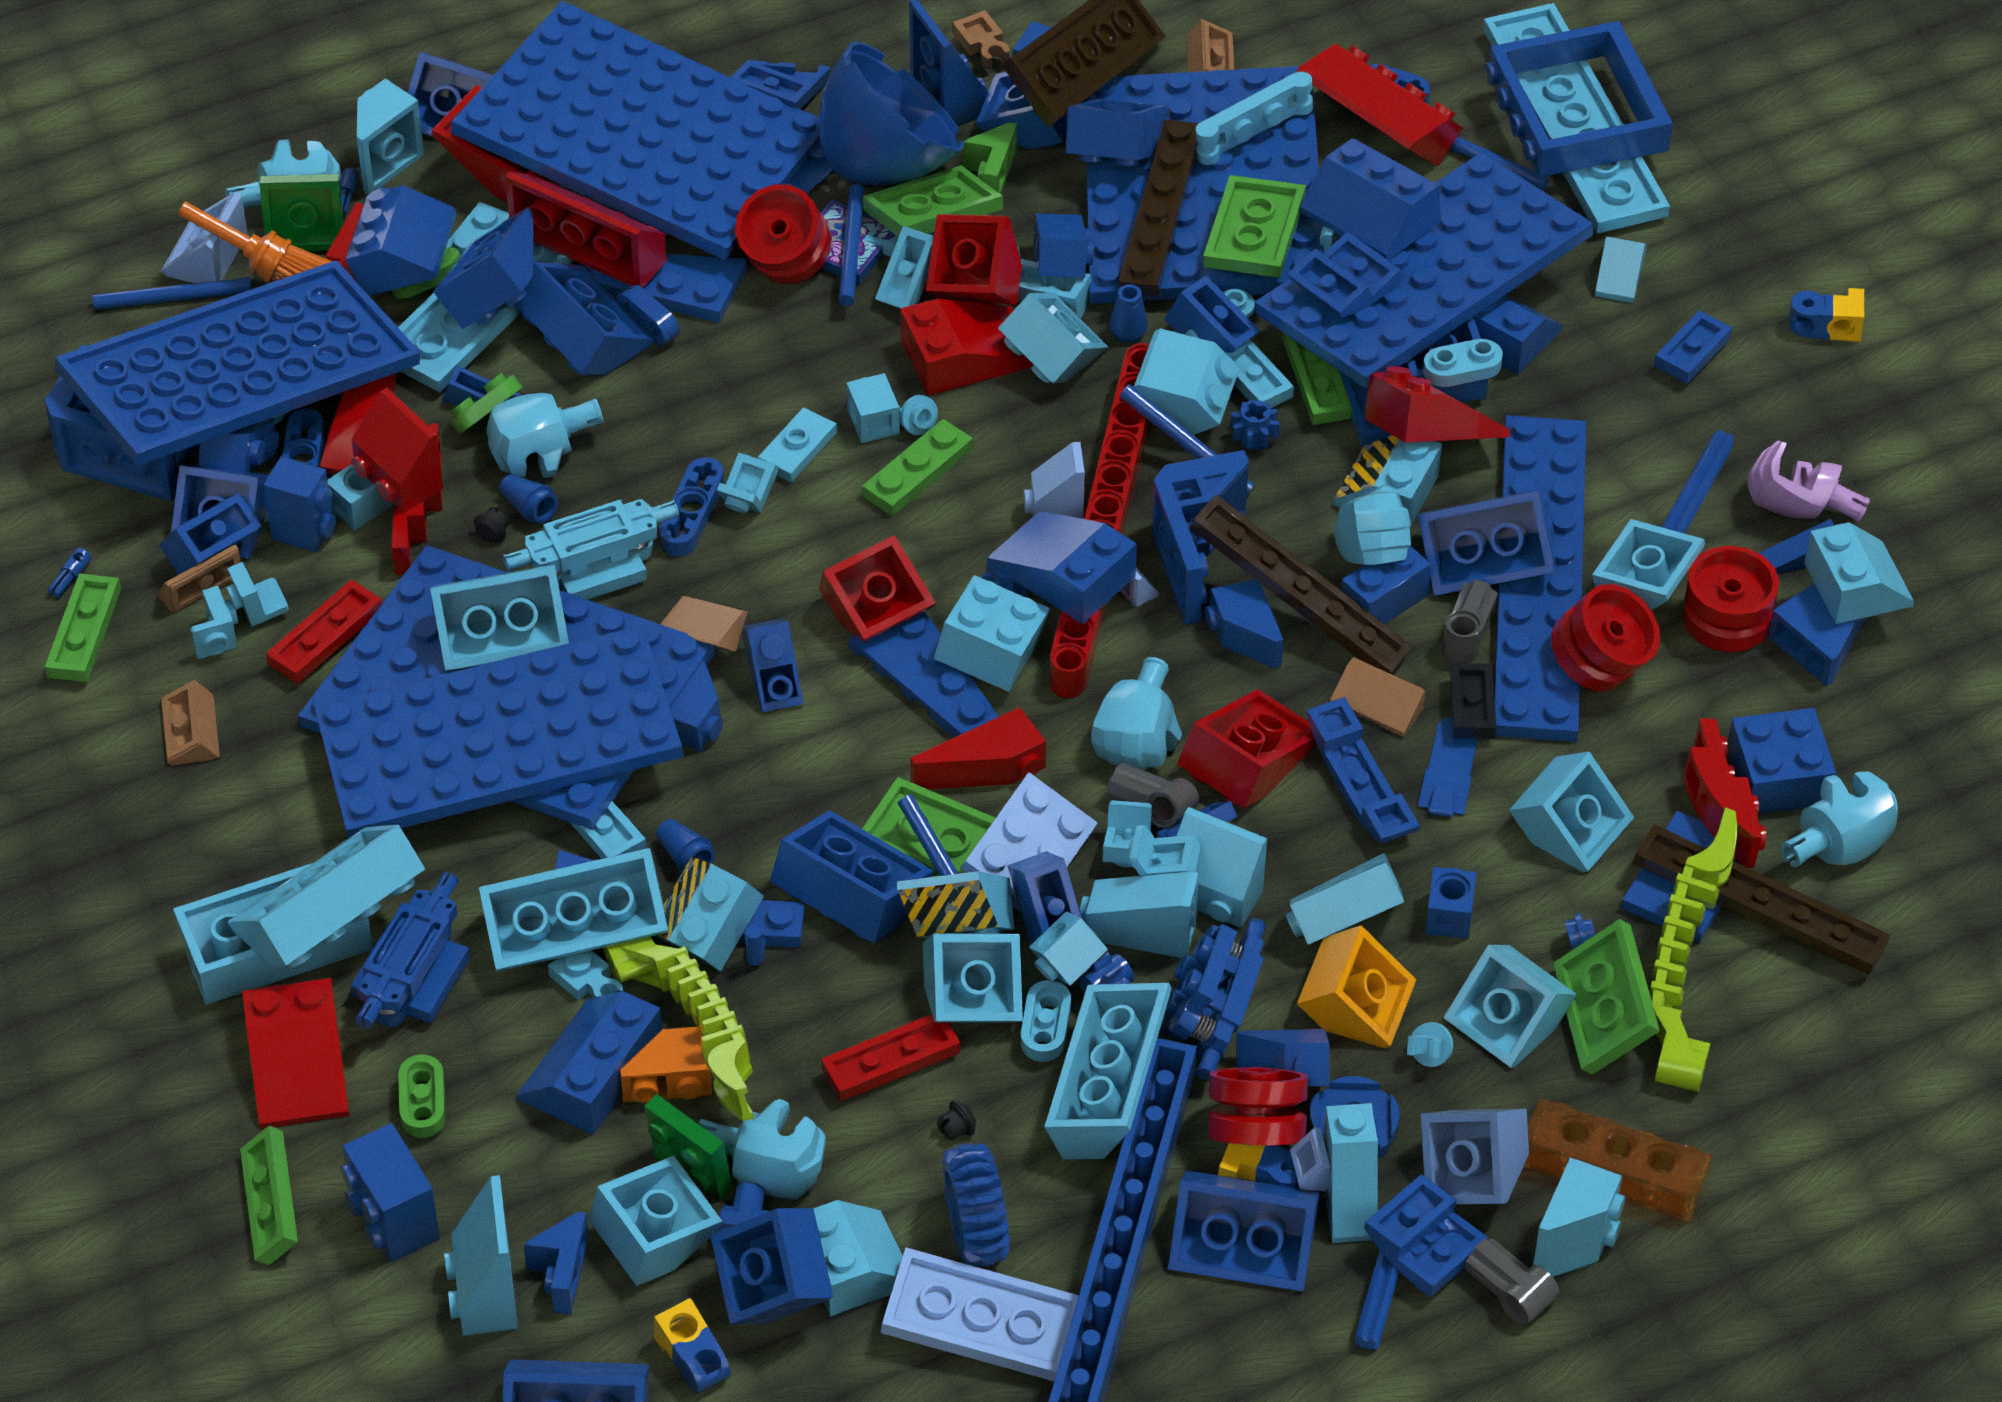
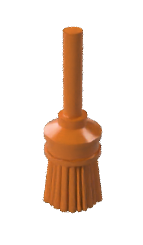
M186 201L178 212V215L241 249L243 251L242 256L249 259V274L263 278L264 282L268 284L271 280L275 282L333 262L291 245L292 241L290 239L286 240L278 236L277 232L273 230L263 237L255 234L250 237Z

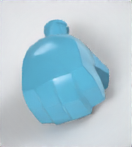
M278 140L272 158L258 164V181L226 188V197L237 191L242 196L244 210L261 206L259 184L261 176L339 174L341 179L340 165L329 150L324 148L321 142L307 141L308 157L304 160H297L292 156L289 140Z
M525 394L493 407L486 429L488 445L500 470L517 477H525L527 456L534 452L538 453L540 472L544 478H549L556 474L561 456L572 452L568 439L571 437L570 434L590 426L602 424L604 419L596 398L562 410L561 407H557L552 394Z
M1385 485L1378 487L1365 496L1355 498L1341 505L1333 526V535L1341 557L1345 561L1363 565H1378L1406 559L1408 547L1411 546L1409 512L1407 508L1402 506L1399 491Z
M1156 657L1144 659L1137 680H1121L1116 683L1107 693L1096 715L1091 731L1092 745L1096 755L1108 761L1111 765L1118 766L1124 762L1144 771L1148 767L1162 766L1165 762L1167 751H1174L1180 742L1182 732L1175 716L1173 704L1168 695L1161 690L1164 679L1169 672L1168 664Z
M1856 772L1852 781V795L1849 794L1842 780L1836 775L1824 778L1820 790L1822 799L1803 809L1801 813V834L1781 844V854L1786 862L1790 861V866L1798 867L1816 855L1828 864L1848 865L1864 860L1873 854L1891 837L1897 823V800L1887 783L1871 772Z
M782 1099L775 1100L761 1113L753 1112L754 1118L743 1121L739 1128L700 1119L699 1125L724 1143L726 1154L732 1155V1174L739 1183H756L765 1189V1195L796 1200L802 1197L817 1182L824 1158L825 1134L811 1119L805 1116L795 1127L794 1133L789 1136L780 1135V1131L789 1117L790 1106L788 1102Z

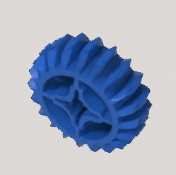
M967 1143L957 1145V1148L946 1150L942 1160L943 1185L951 1229L961 1260L965 1264L981 1267L995 1265V1262L1006 1260L1010 1250L1007 1211L1001 1188V1180H999L997 1166L994 1164V1158L990 1149L982 1143L974 1145Z

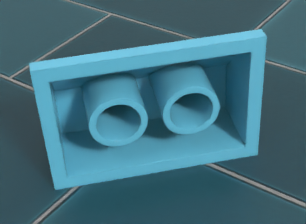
M555 564L430 587L445 671L487 664L569 643Z

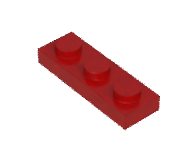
M351 579L266 653L267 664L299 684L369 622L383 604L382 598Z
M931 1014L821 1059V1069L841 1102L959 1054L960 1041L949 1023H934Z

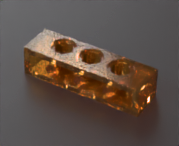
M1540 1098L1528 1125L1529 1155L1524 1167L1561 1179L1570 1157L1622 1175L1619 1194L1626 1196L1625 1201L1691 1223L1708 1179L1712 1155L1701 1152L1693 1146H1682L1658 1138L1653 1133L1637 1131L1616 1124L1608 1118L1595 1117L1574 1110L1566 1104L1553 1103Z

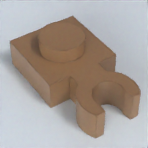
M986 10L952 22L953 35L969 56L977 53L981 54V64L985 69H992L993 56L1002 58L1004 63L1010 59V49L1003 42V32Z

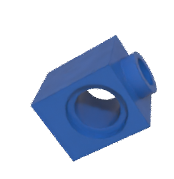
M1433 867L1425 934L1469 939L1476 872L1458 868Z

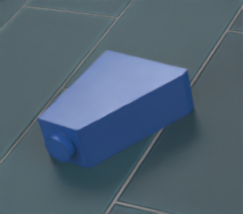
M1813 583L1773 610L1768 637L1827 687L1833 683L1866 618L1835 624L1815 583Z

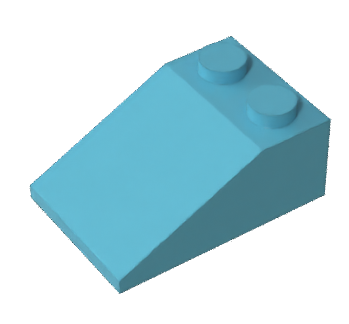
M500 1175L490 1176L451 1233L453 1252L444 1253L447 1280L456 1279L457 1290L448 1291L451 1319L460 1318L463 1336L518 1329Z

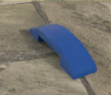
M1343 697L1308 709L1306 716L1325 764L1346 803L1367 832L1382 844L1419 831L1420 824L1401 793L1397 795L1393 793L1362 740L1363 727L1346 698Z

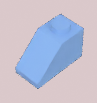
M1072 442L1031 472V489L1024 490L1025 514H1033L1035 516L1041 510L1083 519L1085 472L1080 442Z

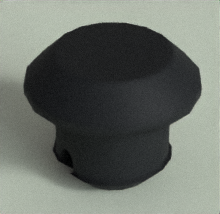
M491 507L487 513L478 514L474 518L473 523L477 534L483 540L496 543L502 542L505 539V528L508 527L510 521L508 514L504 510L498 511V508Z
M954 1100L950 1102L949 1111L938 1117L937 1126L941 1133H945L947 1139L955 1140V1138L964 1133L969 1136L974 1135L976 1120L966 1104Z

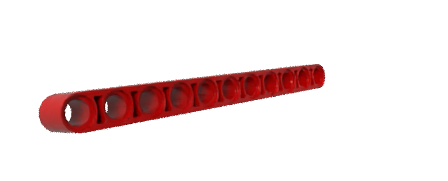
M1147 343L1132 345L1125 353L1084 517L1086 520L1105 523L1122 535H1124L1151 422L1119 396L1127 385L1130 384L1134 387L1150 345ZM1107 603L1084 624L1061 611L1050 654V688L1057 696L1074 698L1085 691Z

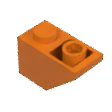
M700 1028L663 1029L621 1068L623 1102L637 1101L647 1103L656 1094L663 1099H694L699 1096L712 1095L711 1071L703 1058Z

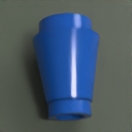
M1132 284L1123 285L1119 288L1109 320V328L1114 337L1126 343L1138 341L1148 329L1142 292L1139 287Z
M513 474L504 477L500 483V495L528 522L544 523L555 514L558 507V499L551 487L517 477Z
M668 819L658 827L656 836L681 873L691 857L713 864L715 852L709 839L678 823L675 819Z

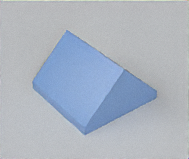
M237 191L204 210V212L248 235L242 196ZM189 221L161 272L167 277L192 283L223 280L239 248Z

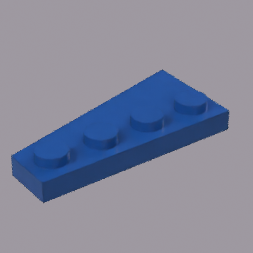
M666 254L667 261L643 289L669 311L720 323L747 271V259L727 257L723 260L712 256ZM578 264L584 266L613 297H617L620 293L631 287L586 265Z
M925 612L865 642H862L855 635L849 637V649L858 657L861 655L865 656L872 662V667L883 678L888 676L898 684L904 696L911 702L916 700L928 710V716L953 737L999 717L969 674L933 659L941 634Z

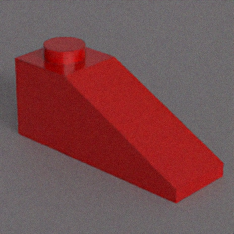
M1019 707L911 757V783L926 789L1010 785L1025 778L1028 772L1034 776L1040 770L1046 768V740Z

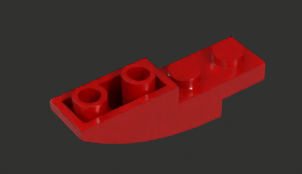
M1700 718L1693 747H1690L1682 777L1687 794L1699 818L1714 838H1716L1725 807L1736 811L1737 840L1734 859L1747 868H1754L1758 852L1763 851L1766 846V828L1764 825H1759L1758 797L1757 795H1752L1748 777H1735L1734 767L1727 764V739L1725 736L1720 735L1717 719Z

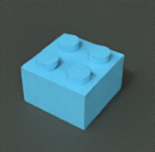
M974 575L944 623L933 659L1010 692L1039 643L1050 608Z

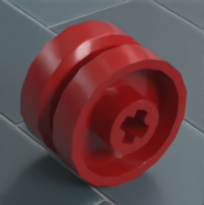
M773 184L757 190L743 203L737 214L735 234L739 246L753 266L766 279L778 284H795L806 280L823 267L830 254L832 235L828 222L819 212L813 200L801 189L782 184Z
M1738 546L1715 547L1698 555L1689 569L1682 611V620L1686 631L1697 642L1718 651H1744L1762 643L1769 634L1772 613L1777 600L1779 578L1775 567L1763 555L1751 549Z
M1615 584L1598 585L1556 620L1551 632L1552 650L1560 667L1576 683L1597 692L1613 691L1656 655L1660 645V628L1651 609L1642 598L1628 588Z
M1264 1067L1225 1068L1211 1071L1209 1073V1097L1225 1106L1217 1107L1208 1112V1138L1215 1141L1243 1145L1269 1146L1298 1143L1306 1136L1307 1117L1300 1110L1291 1107L1307 1100V1074L1286 1069Z

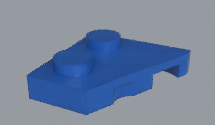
M747 60L730 78L743 82L771 97L778 98L795 109L801 110L826 84L830 76L831 67L819 65L817 73L795 71V63H768L766 61Z

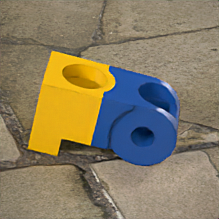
M1848 288L1847 296L1820 295L1817 292L1807 290L1800 291L1792 297L1788 325L1794 334L1805 338L1861 342L1864 323V289Z
M1228 1144L1219 1166L1218 1176L1300 1189L1290 1150L1277 1145Z
M691 1298L654 1316V1338L662 1351H667L676 1367L680 1368L685 1381L694 1393L699 1394L730 1377L731 1372L727 1359ZM683 1317L682 1319L672 1323L675 1319Z

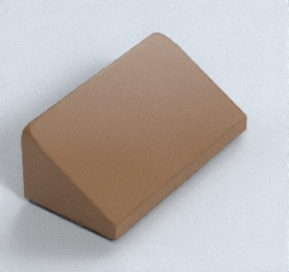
M1201 19L1188 33L1186 38L1188 72L1235 70L1233 33Z
M233 545L168 580L158 591L159 598L174 613L202 598V590L215 586L221 588L232 582L227 568L241 562L238 547Z
M682 596L662 621L661 625L687 633L688 636L693 637L696 641L736 652L747 612Z
M1352 658L1347 664L1330 702L1345 697L1356 716L1404 737L1424 709L1425 690L1361 660Z
M193 680L162 697L161 704L167 763L172 766L209 761L220 757L213 694L196 680Z

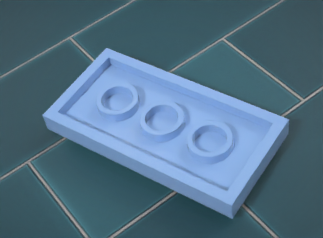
M905 1248L880 1333L1055 1381L1079 1295Z

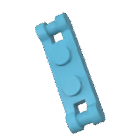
M1307 72L1293 73L1199 123L1196 126V140L1200 143L1197 146V160L1204 165L1215 164L1220 159L1221 153L1242 142H1246L1260 132L1278 125L1293 115L1309 114L1313 109V98L1309 94L1312 90L1311 75Z

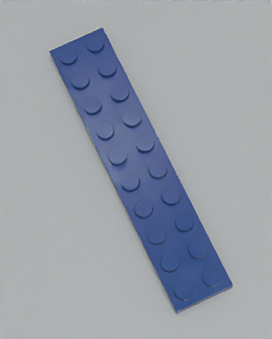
M1506 415L1505 427L1510 429V437L1504 438L1502 497L1546 488L1554 528L1556 572L1498 584L1494 687L1495 736L1577 742L1580 685L1569 678L1558 664L1552 650L1551 632L1556 620L1582 598L1586 421Z

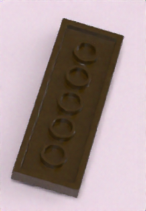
M1089 0L1001 66L1009 75L1011 82L1018 87L1030 103L1034 113L1041 118L1048 128L1068 113L1069 106L1081 103L1166 38V36L1139 0Z

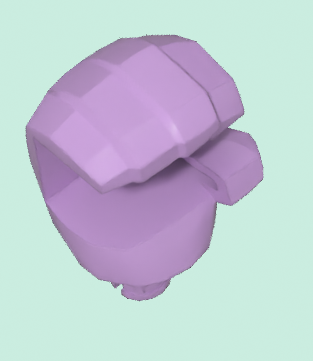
M1780 441L1775 442L1759 455L1747 475L1748 488L1754 505L1788 518L1815 519L1828 506L1859 522L1867 509L1865 505L1868 506L1870 498L1838 484V478L1842 466L1838 464L1821 462L1813 469L1811 463L1797 461L1792 469L1791 480L1779 475L1781 456L1787 444Z

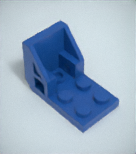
M60 376L44 401L55 454L62 470L172 502L176 496L177 489L173 453L136 466Z
M1245 450L1168 464L1163 467L1154 479L1152 537L1185 625L1201 622V605L1207 603V593L1203 582V577H1208L1209 574L1206 556L1216 549L1192 531L1189 526L1215 495H1218L1238 512L1246 516L1249 461Z

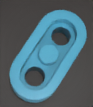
M1475 339L1437 347L1425 355L1423 375L1425 379L1431 381V384L1439 387H1450L1488 379L1499 373L1503 353L1498 344L1488 339Z
M1044 980L1034 984L1028 991L1021 1028V1048L1024 1054L1032 1060L1039 1062L1051 1061L1059 1057L1064 1050L1071 1011V994L1062 983ZM1046 1006H1051V1007H1054L1055 1009L1051 1010V1009H1047V1008L1043 1009V1008L1046 1007ZM1039 1042H1047L1048 1044H1038V1043H1039Z

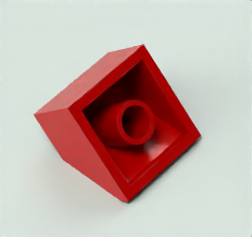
M937 214L926 291L947 300L1017 305L1022 263L1010 218L994 215Z
M388 388L384 389L376 398L351 439L354 456L351 462L356 473L362 479L368 478L377 487L379 494L386 502L392 501L405 513L443 490L437 434Z
M895 535L822 572L819 591L839 624L862 642L936 605L935 600Z

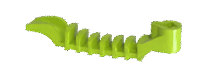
M1726 807L1715 840L1701 853L1688 857L1683 873H1678L1674 894L1670 897L1667 915L1663 923L1662 936L1658 944L1650 987V997L1660 1029L1656 1036L1663 1046L1655 1082L1699 1092L1711 1043L1688 1038L1681 1021L1682 1010L1680 1008L1684 996L1682 988L1687 975L1685 966L1689 959L1690 946L1695 936L1696 927L1701 925L1706 908L1712 910L1715 907L1719 897L1718 887L1727 882L1733 865L1737 840L1736 811Z
M651 937L603 947L606 961L610 965V971L617 981L622 983L634 979L661 988L663 992L669 990L676 1003H681L686 1014L692 1016L695 1024L701 1030V1050L707 1067L715 1077L713 1086L717 1098L728 1111L740 1120L753 1119V1112L745 1098V1094L748 1093L745 1081L753 1073L749 1061L750 1054L743 1027L738 1025L734 1011L729 1012L725 997L720 998L716 984H710L706 971L700 972L695 958L690 960L686 947L683 946L677 949L656 945Z

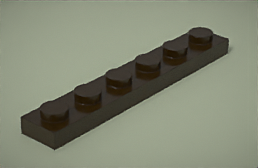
M1164 120L1119 278V288L1123 285L1132 284L1140 288L1141 295L1156 297L1159 295L1197 157V146L1200 143L1196 140V126L1199 123Z
M1215 495L1193 519L1189 526L1192 531L1359 660L1392 674L1413 646L1218 495Z
M1653 824L1637 850L1633 864L1675 883L1678 873H1683L1687 858L1701 853L1706 848ZM1734 861L1727 882L1718 887L1719 897L1716 902L1717 904L1868 975L1873 971L1890 938V934Z

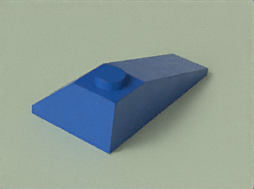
M419 52L407 93L418 100L421 132L432 136V129L475 85L483 87L494 74L425 52Z

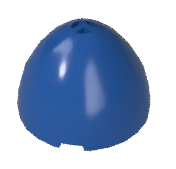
M859 41L851 42L845 48L823 88L819 111V138L823 156L829 167L844 180L853 184L874 187L895 185L922 178L945 165L964 147V142L961 140L957 143L955 138L959 130L956 123L939 101L906 69L902 68L896 72L882 61L884 53Z

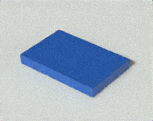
M1676 811L1666 830L1706 849L1715 840L1702 821L1679 811ZM1642 868L1623 898L1621 909L1663 927L1670 897L1674 894L1675 883ZM1716 903L1712 910L1706 908L1701 925L1696 927L1694 941L1701 943L1722 905Z

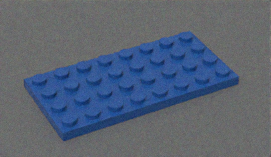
M1481 152L1435 182L1439 185L1441 222L1388 260L1401 269L1404 280L1382 298L1356 313L1341 317L1288 279L1255 301V314L1367 389L1372 373L1386 372L1387 367L1401 366L1593 235V223Z
M336 260L55 357V370L135 465L138 466L420 364L421 352Z
M643 625L314 706L348 839L365 827L399 825L400 828L684 757L682 744Z

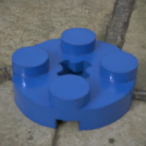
M1346 1076L1329 1082V1088L1323 1090L1320 1095L1318 1091L1313 1097L1310 1106L1309 1126L1310 1130L1315 1127L1320 1128L1323 1136L1326 1106L1371 1103L1378 1140V1158H1381L1389 1152L1391 1143L1396 1139L1400 1110L1393 1095L1390 1093L1389 1098L1385 1092L1380 1090L1379 1083L1365 1077Z

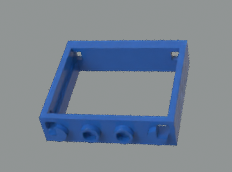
M1620 21L1490 46L1489 62L1484 65L1488 75L1487 83L1490 86L1493 85L1497 93L1499 108L1501 111H1506L1510 119L1511 132L1514 137H1519L1523 145L1524 158L1531 161L1538 177L1669 151L1673 122ZM1604 56L1638 122L1549 140L1516 74Z

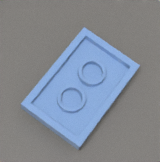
M1028 772L960 869L966 873L980 871L1010 877L1007 865L1045 851L1064 858L1066 867H1068L1098 822ZM1010 877L1012 907L1021 912Z

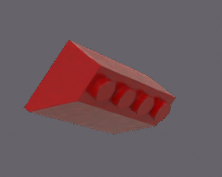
M1335 43L1298 67L1296 72H1307L1311 75L1312 85L1410 151L1436 166L1440 165L1463 130L1462 126L1452 120L1456 113L1439 102H1436L1433 107L1424 102L1427 96L1426 93L1409 82L1403 88L1395 82L1399 75L1382 64H1379L1376 69L1367 64L1370 56L1354 45H1351L1346 50Z
M509 171L505 176L509 218L529 207L533 212L534 243L630 286L639 285L642 288L667 261L665 233L658 231L656 228L644 225L626 217L620 212L608 209L587 197H581L561 188L555 183L545 181L534 175Z

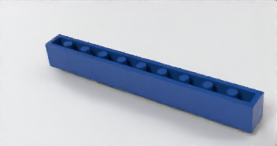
M1157 1038L1131 1130L1123 1140L1049 1402H1104L1192 1088L1195 1076L1197 1046Z

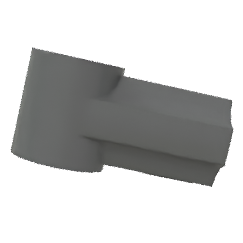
M1476 579L1471 583H1464L1453 611L1446 617L1442 652L1444 657L1453 663H1470L1479 654L1480 641L1498 598V593L1490 587L1489 583Z
M1124 762L1115 768L1108 783L1107 793L1110 794V799L1151 804V822L1162 828L1171 827L1183 819L1188 807L1196 809L1199 803L1198 792L1188 780L1175 778L1169 781Z
M1493 1238L1482 1240L1474 1247L1473 1252L1466 1260L1465 1270L1498 1296L1503 1311L1512 1321L1519 1325H1528L1560 1296V1289L1556 1281L1545 1269L1536 1265L1528 1268Z

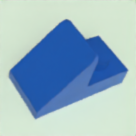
M583 1212L574 1213L530 1239L524 1245L526 1268L533 1271L546 1272L545 1293L552 1296L554 1313L572 1315L589 1239L587 1216Z

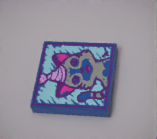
M831 200L821 212L828 222L832 235L831 251L821 269L841 277L848 206ZM862 213L856 284L858 285L884 256L882 246L863 240L880 223L865 213ZM881 224L873 237L889 240L894 238L895 234Z

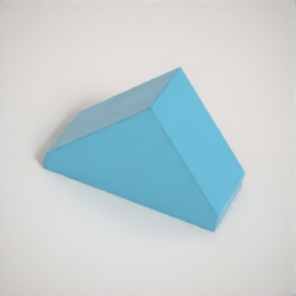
M1606 236L1595 297L1634 303L1647 250L1646 243Z

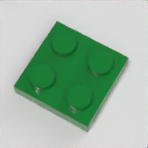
M339 174L261 176L259 184L264 235L273 230L277 232L278 236L286 240L290 239L292 241L291 245L303 250L329 251L344 224Z
M656 1094L644 1106L648 1122L647 1130L651 1135L653 1155L658 1161L675 1156L701 1193L708 1191L721 1201L732 1189L724 1143Z

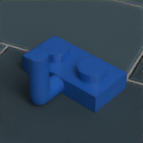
M762 900L737 943L746 944V959L750 965L758 966L763 962L765 946L801 948L805 903Z

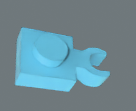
M592 950L557 958L548 965L549 976L578 1001L588 993L594 998L623 991V986L619 981L609 978L611 976L610 965Z

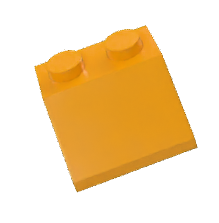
M1360 925L1323 938L1297 1005L1327 1032L1381 1048L1391 1047L1417 979Z

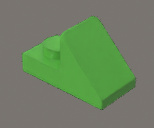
M1006 123L964 141L963 167L967 170L977 171V177L1000 194L1017 152V123Z

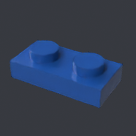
M1699 310L1655 355L1654 366L1688 384L1731 339L1732 327Z

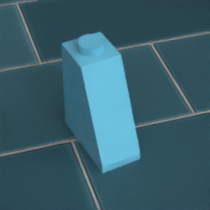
M1385 853L1291 899L1290 906L1292 911L1286 913V917L1295 937L1304 935L1309 945L1403 903V893Z
M1187 871L1095 880L1091 896H1083L1080 905L1081 918L1104 944L1183 958L1184 955L1189 954L1196 926L1199 873Z
M1372 1104L1326 1106L1323 1140L1331 1170L1329 1186L1324 1191L1331 1240L1332 1243L1371 1241L1372 1239L1364 1229V1225L1369 1218L1378 1212V1140Z

